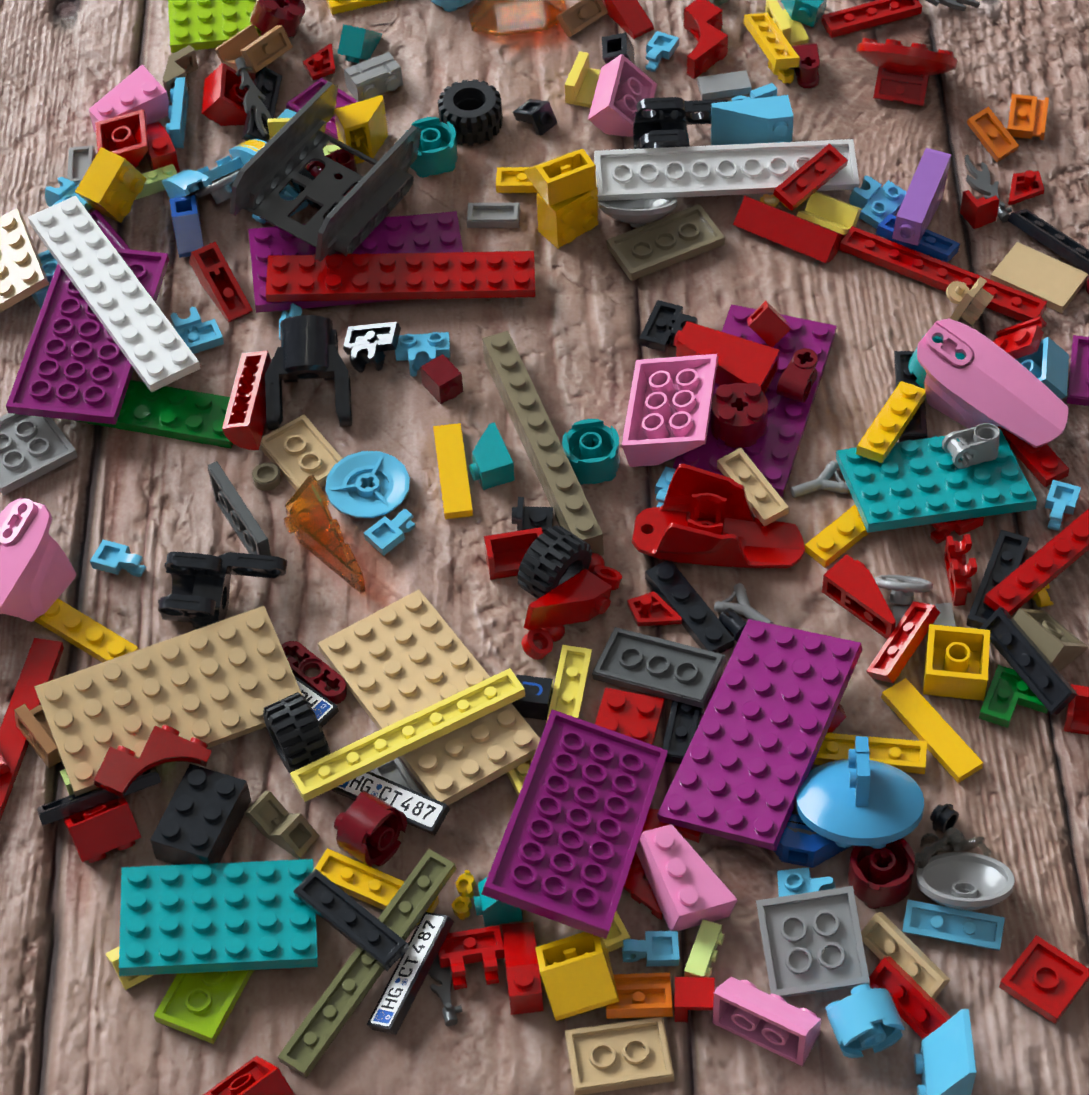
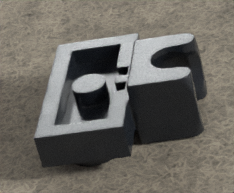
M657 300L639 338V345L665 352L669 343L670 346L676 347L673 345L675 335L678 330L682 331L687 321L698 324V320L696 317L683 314V306Z
M397 322L348 327L343 349L347 355H350V362L354 369L362 373L367 363L373 362L376 365L375 369L377 371L382 370L386 356L384 351L396 350L401 327Z

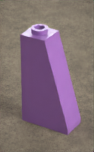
M930 148L925 149L896 216L892 239L918 246L943 199L952 154Z

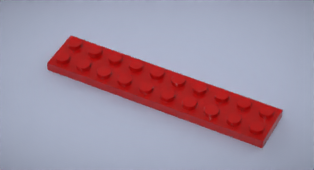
M534 251L346 254L347 257L343 254L327 255L321 262L315 259V255H268L266 302L535 297Z

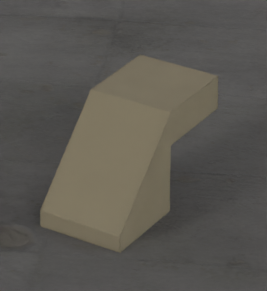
M190 45L170 55L163 76V85L167 91L169 101H171L170 89L175 86V78L185 77L189 90L187 75L199 69L195 50Z
M264 791L244 812L265 837L296 858H300L320 836L301 813L289 814L271 791Z

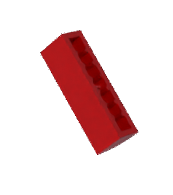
M744 196L733 223L734 226L824 263H829L836 256L840 248V242L844 238V235L748 196Z
M268 350L242 353L222 430L230 442L247 450H259L266 423L265 374L272 361Z

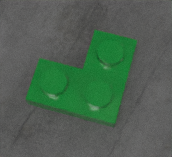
M998 665L980 710L979 719L1008 728L1017 704L1047 714L1048 709L1016 671Z

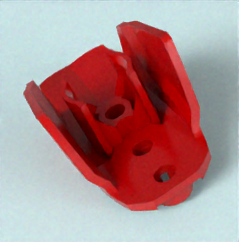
M679 464L663 505L661 507L646 508L636 516L632 544L643 554L673 562L709 566L791 568L801 560L805 553L803 538L796 524L774 521L764 527L760 520L753 516L743 485L738 484L730 477L687 464Z

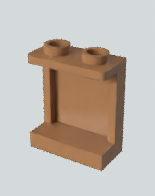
M249 25L219 45L215 51L221 63L228 65L232 69L238 71L235 60L243 57L246 65L252 67L251 72L257 73L292 49L293 46L282 25L275 26L261 37L255 26Z
M25 704L14 710L16 726L46 766L51 768L61 762L60 754L41 704L32 710H29Z

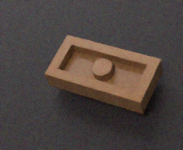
M580 0L556 17L569 38L607 14L608 11L601 0Z

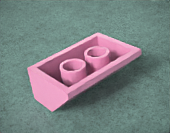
M623 54L619 55L601 68L588 120L605 134L633 137V121L635 112H637L636 104L642 99L654 98L657 84Z
M733 977L723 982L714 992L713 1024L803 1066L820 1034L821 1019L815 1013L806 1008L799 1009L790 1005L779 995H769L757 989L754 984L747 980H737Z

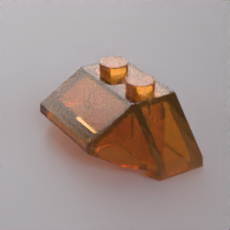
M479 0L468 11L472 31L505 36L552 28L559 23L556 16L566 10L564 0Z

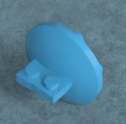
M855 736V749H849L848 759L831 761L810 771L796 795V809L803 823L817 834L835 841L840 847H850L853 845L870 846L880 849L885 847L887 843L907 836L919 825L924 812V796L915 780L902 770L883 762L869 760L868 737Z

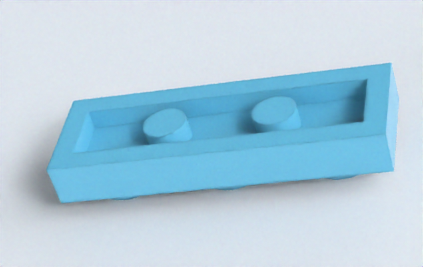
M181 77L175 78V86L170 89V99L173 104L168 106L170 123L166 124V131L172 139L174 148H184L189 101L186 78Z
M907 899L902 932L1000 951L1005 917L958 910Z

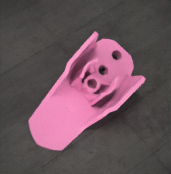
M950 318L936 321L918 343L917 360L927 373L924 386L926 400L931 407L966 428L975 427L982 423L1000 426L1034 448L1053 441L1063 433L1068 420V406L1027 368L977 330ZM935 336L941 337L943 344L941 342L935 343L932 338ZM962 353L965 355V358L959 360L955 357V354Z
M19 498L11 502L0 513V614L15 616L33 622L37 617L44 614L76 577V572L59 544L49 535L52 516L48 508L44 504L42 505L26 498Z

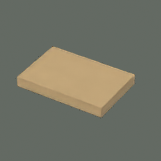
M1017 242L993 271L990 280L1047 301L1046 307L1063 313L1086 283L1089 274Z
M305 414L263 436L261 439L260 449L279 468L280 473L302 498L326 486L329 472L336 463L343 459Z
M651 1017L565 1030L575 1095H586L674 1081V1072L663 1017Z

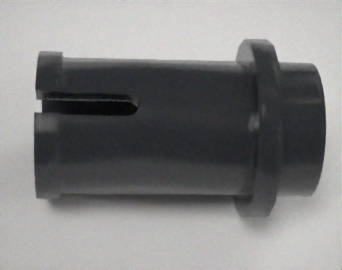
M727 608L725 611L729 614V617L722 612L718 619L734 635L735 641L738 642L747 622L737 615L732 608Z

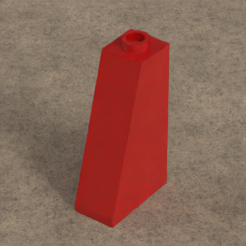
M689 321L686 322L682 331H677L673 345L676 346V357L718 355L715 382L719 385L756 383L761 387V391L766 394L779 369V349Z

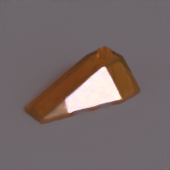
M314 475L307 477L285 505L287 517L284 518V523L289 534L294 533L301 545L359 593L365 592L363 573L349 544L344 543L337 519L332 520L327 507L329 502Z

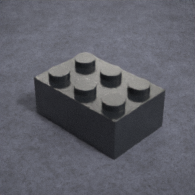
M190 764L150 839L155 858L173 865H210V863H220L245 814L244 812L251 802L247 781Z

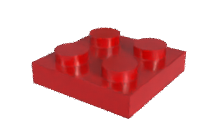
M605 687L595 725L654 745L664 709V699Z
M1036 935L1000 981L999 988L1056 1025L1089 981V968Z

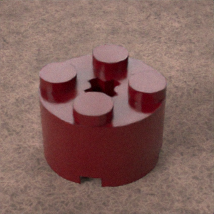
M256 0L250 16V23L261 30L260 35H264L277 25H282L288 38H294L305 13L304 2L302 0Z
M733 383L718 386L711 404V431L713 436L717 440L719 437L725 441V445L733 448H746L756 444L757 439L762 435L764 436L767 431L768 400L761 391V387L756 383Z
M363 791L357 796L347 811L340 813L334 822V828L337 830L338 847L369 867H372L373 864L378 867L384 865L393 857L402 843L397 839L400 831L406 832V815L378 797Z
M903 838L887 843L885 847L880 849L870 846H854L850 856L848 882L849 886H853L855 896L863 901L867 907L878 909L880 907L892 906L902 901L910 893L915 868V855L911 846Z

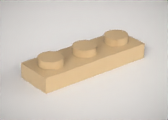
M742 448L717 460V467L724 476L730 477L738 484L744 486L750 508L764 527L789 514L788 505Z
M882 912L875 913L862 930L863 943L880 960L890 956L934 1000L950 981V978Z

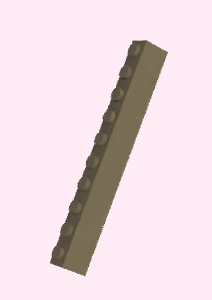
M509 331L482 338L484 361L548 502L553 507L559 526H562L591 546L592 553L604 555L602 530L563 451L559 438Z

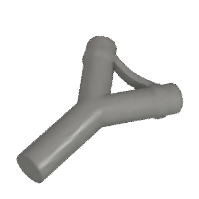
M835 461L829 462L817 479L790 488L793 498L820 489L840 494H848L850 491L847 484L839 477L837 472L839 465ZM835 474L838 482L831 481L830 478Z
M742 583L734 586V592L729 598L721 602L717 601L714 604L716 612L727 613L725 610L732 608L736 614L744 615L748 619L773 624L771 620L750 606L746 588ZM735 596L737 597L738 603H729Z

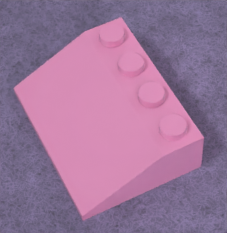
M717 354L636 360L622 440V448L630 467L659 465L706 444L718 363Z

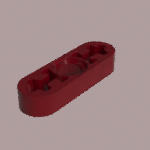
M288 641L281 645L292 672L297 678L334 704H339L345 700L347 687L345 679L299 642ZM297 654L298 661L292 656ZM310 668H318L321 671L316 677L304 675L305 671ZM327 685H329L333 689L338 687V691L330 690L328 692Z

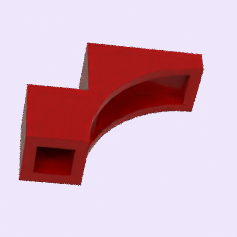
M695 0L684 8V28L698 42L695 49L687 56V75L693 79L708 71L711 66L724 59L728 54V35L720 31L723 25L722 9L707 0Z
M163 725L162 728L154 726L139 759L134 757L136 754L134 751L119 745L115 749L110 746L94 778V785L123 798L129 786L149 769L170 762H190L206 767L212 751L207 749V743L191 737L190 741L179 736L180 732L168 725Z

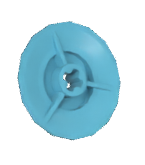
M361 451L346 456L333 466L326 479L325 491L330 503L341 513L354 518H375L390 513L402 504L409 492L410 477L405 465L394 456L380 451Z

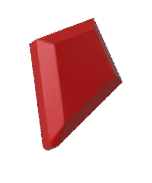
M328 44L303 61V66L313 81L336 73L332 44Z
M1028 170L1023 173H1013L1008 205L1044 194L1045 189L1039 171Z
M655 591L627 600V605L637 626L682 624V617Z

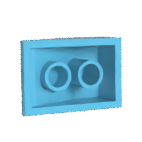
M788 95L711 103V145L792 142L793 112Z
M969 1009L960 1010L922 1040L920 1053L914 1054L915 1074H921L922 1085H917V1095L972 1094L976 1077V1065Z

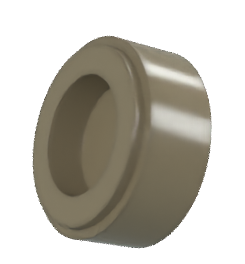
M273 463L257 465L252 471L255 487L263 491L276 488L281 482L279 468Z

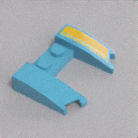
M250 139L229 149L232 159L230 155L216 161L217 167L210 170L208 166H205L196 171H181L162 180L163 186L170 199L189 195L199 188L213 184L212 181L242 168L267 142L259 139Z

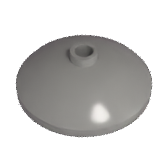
M677 198L599 201V208L606 215L619 222L630 223V226L635 228L663 218L677 206Z
M953 852L936 855L922 862L916 872L917 885L927 897L939 904L958 910H978L997 905L1009 897L1014 890V875L1006 865L991 857L975 853Z

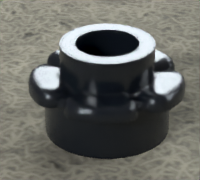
M940 804L932 811L930 820L932 821L933 830L937 831L939 829L943 833H947L954 827L959 813L953 809L952 804Z

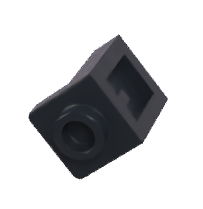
M529 99L513 111L516 121L532 124L536 134L540 136L557 124L549 101Z
M518 497L517 507H512V524H517V531L541 527L543 533L548 528L553 527V507L525 506L524 497Z

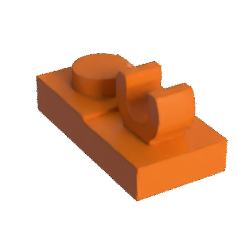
M989 106L967 120L966 124L981 141V144L996 163L1018 149V143Z

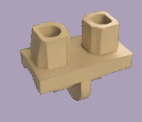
M980 276L971 290H969L964 282L954 281L949 284L946 289V295L950 302L959 304L950 319L958 321L960 318H963L972 326L975 324L994 298L993 295L982 288L987 282L984 278Z

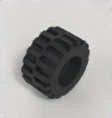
M476 79L472 81L462 80L460 83H452L451 87L447 86L444 92H441L439 95L438 110L440 122L447 124L448 121L454 126L457 144H483L485 140L490 141L493 139V135H498L500 132L499 129L503 125L500 93L496 91L493 85L488 86V82H478Z
M556 525L548 528L537 537L525 553L517 576L519 586L539 599L582 570L589 569L592 559L591 546L562 526Z
M297 692L264 707L263 717L267 730L280 759L289 773L330 754L329 746L319 721L306 698Z

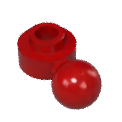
M592 553L588 571L612 586V590H617L622 580L621 573L605 566L601 555Z
M560 625L530 630L522 638L524 652L536 660L545 658L552 651L553 642L563 638L565 626Z

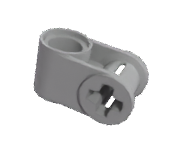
M982 423L975 427L953 431L943 439L942 448L946 453L951 454L954 465L960 469L992 461L998 456L1000 430L996 425Z

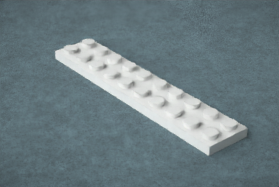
M854 140L594 151L598 201L774 193L776 187L829 143L848 159L846 167L817 191L853 190L854 187L859 188Z
M76 195L28 217L32 228L151 392L201 369L198 359Z

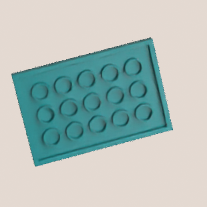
M999 429L1000 437L997 458L962 469L954 465L951 454L946 453L942 448V441L945 436L896 442L883 463L857 455V448L837 450L836 461L867 533L1034 510L1037 506V499L1001 429Z
M313 859L210 863V865L186 864L121 867L119 976L318 967L316 913L298 899L293 892L314 870Z

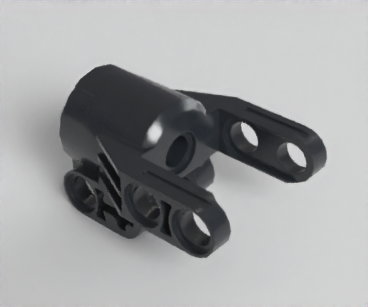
M679 97L646 98L640 100L636 104L637 112H635L633 121V149L690 146L687 125L711 124V103L728 102V100L684 101Z
M316 315L292 316L280 322L281 347L277 348L265 374L266 421L268 430L280 428L283 421L282 380L284 383H291L302 379L322 378L325 381L335 380V406L340 427L352 426L351 377L338 353L337 330L333 329L332 320Z
M169 552L164 566L166 573L172 576V594L161 597L160 600L158 599V611L161 613L163 620L189 622L193 624L195 629L222 621L226 617L229 604L231 575L275 579L286 574L288 562L276 556L228 552L219 556L188 552Z

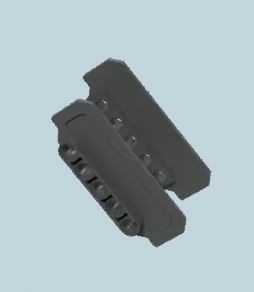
M329 81L239 170L232 184L230 213L234 216L242 209H245L316 247L315 259L319 262L327 255H333L336 252L346 257V254H352L405 197L414 181V176L407 173V171L417 159L421 129L412 125L379 161H376L325 134L326 124L334 116L338 86ZM331 142L374 166L365 176H362L326 157L323 148ZM319 161L324 164L325 168L314 180L300 174L308 163ZM340 174L343 176V178L336 179L334 178V175ZM291 181L305 188L294 200H284L279 195ZM354 186L351 189V191L345 197H343L350 190V188ZM306 199L322 206L306 225L289 217ZM336 204V206L333 208V210L325 217V219H323V217H324V216L331 210V208Z

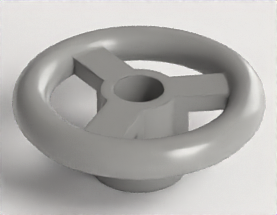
M239 171L226 175L212 182L213 184L196 190L194 195L200 198L211 193L216 204L231 198V187L229 184L234 182Z
M879 575L874 578L878 587L892 590L890 592V602L896 604L911 605L914 601V592H929L933 589V584L930 581L917 577Z

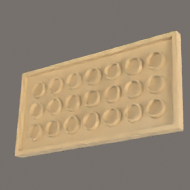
M420 589L318 642L319 651L334 671L345 679L347 688L379 730L490 678L488 673ZM510 703L400 756V758L431 798L449 806L532 759L540 738L513 704Z
M265 606L34 686L75 797L99 788L94 785V778L110 746L115 749L119 745L134 751L136 753L134 757L139 759L154 726L162 728L163 725H168L178 730L180 737L189 741L191 737L197 738L207 743V748L265 728L264 707L297 692L302 695Z

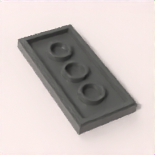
M216 461L209 464L207 468L215 502L248 553L271 556L268 538L219 463Z
M615 627L592 672L593 680L704 709L726 663V657L724 654Z

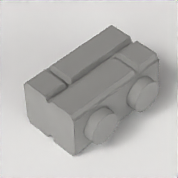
M390 52L344 69L346 87L353 94L355 100L359 102L403 86L401 67L394 60Z

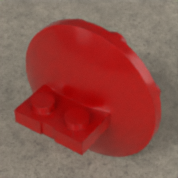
M863 38L862 43L857 45L856 50L859 56L878 67L874 99L891 102L900 101L904 104L923 107L929 76L955 70L958 62L952 51L939 49L938 52L928 50L927 45L912 43L911 47L903 46L901 44L902 41L886 39L885 44L877 43L878 40Z

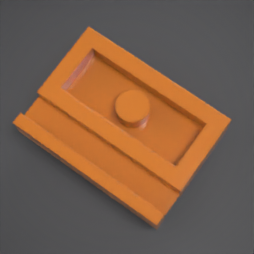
M1012 94L1007 131L1012 137L1032 139V136L1040 137V140H1044L1049 98L1045 97V100H1039L1037 96Z
M670 972L613 974L619 1002L606 1005V1019L673 1017Z

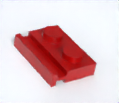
M1040 316L996 332L998 338L993 340V342L1014 359L1036 353L1044 334L1042 328L1046 327L1047 323Z

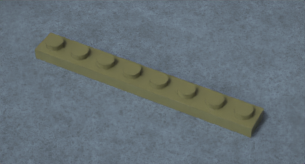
M428 849L378 919L403 940H406L456 871L455 863ZM357 947L278 1055L279 1061L307 1078L384 969Z

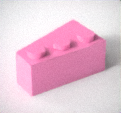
M142 64L89 108L94 132L96 133L95 122L142 109L145 111L146 125L154 123L168 116L169 100L167 91Z
M672 824L642 832L636 853L670 931H681L699 926L703 919L713 922L730 916L738 899Z

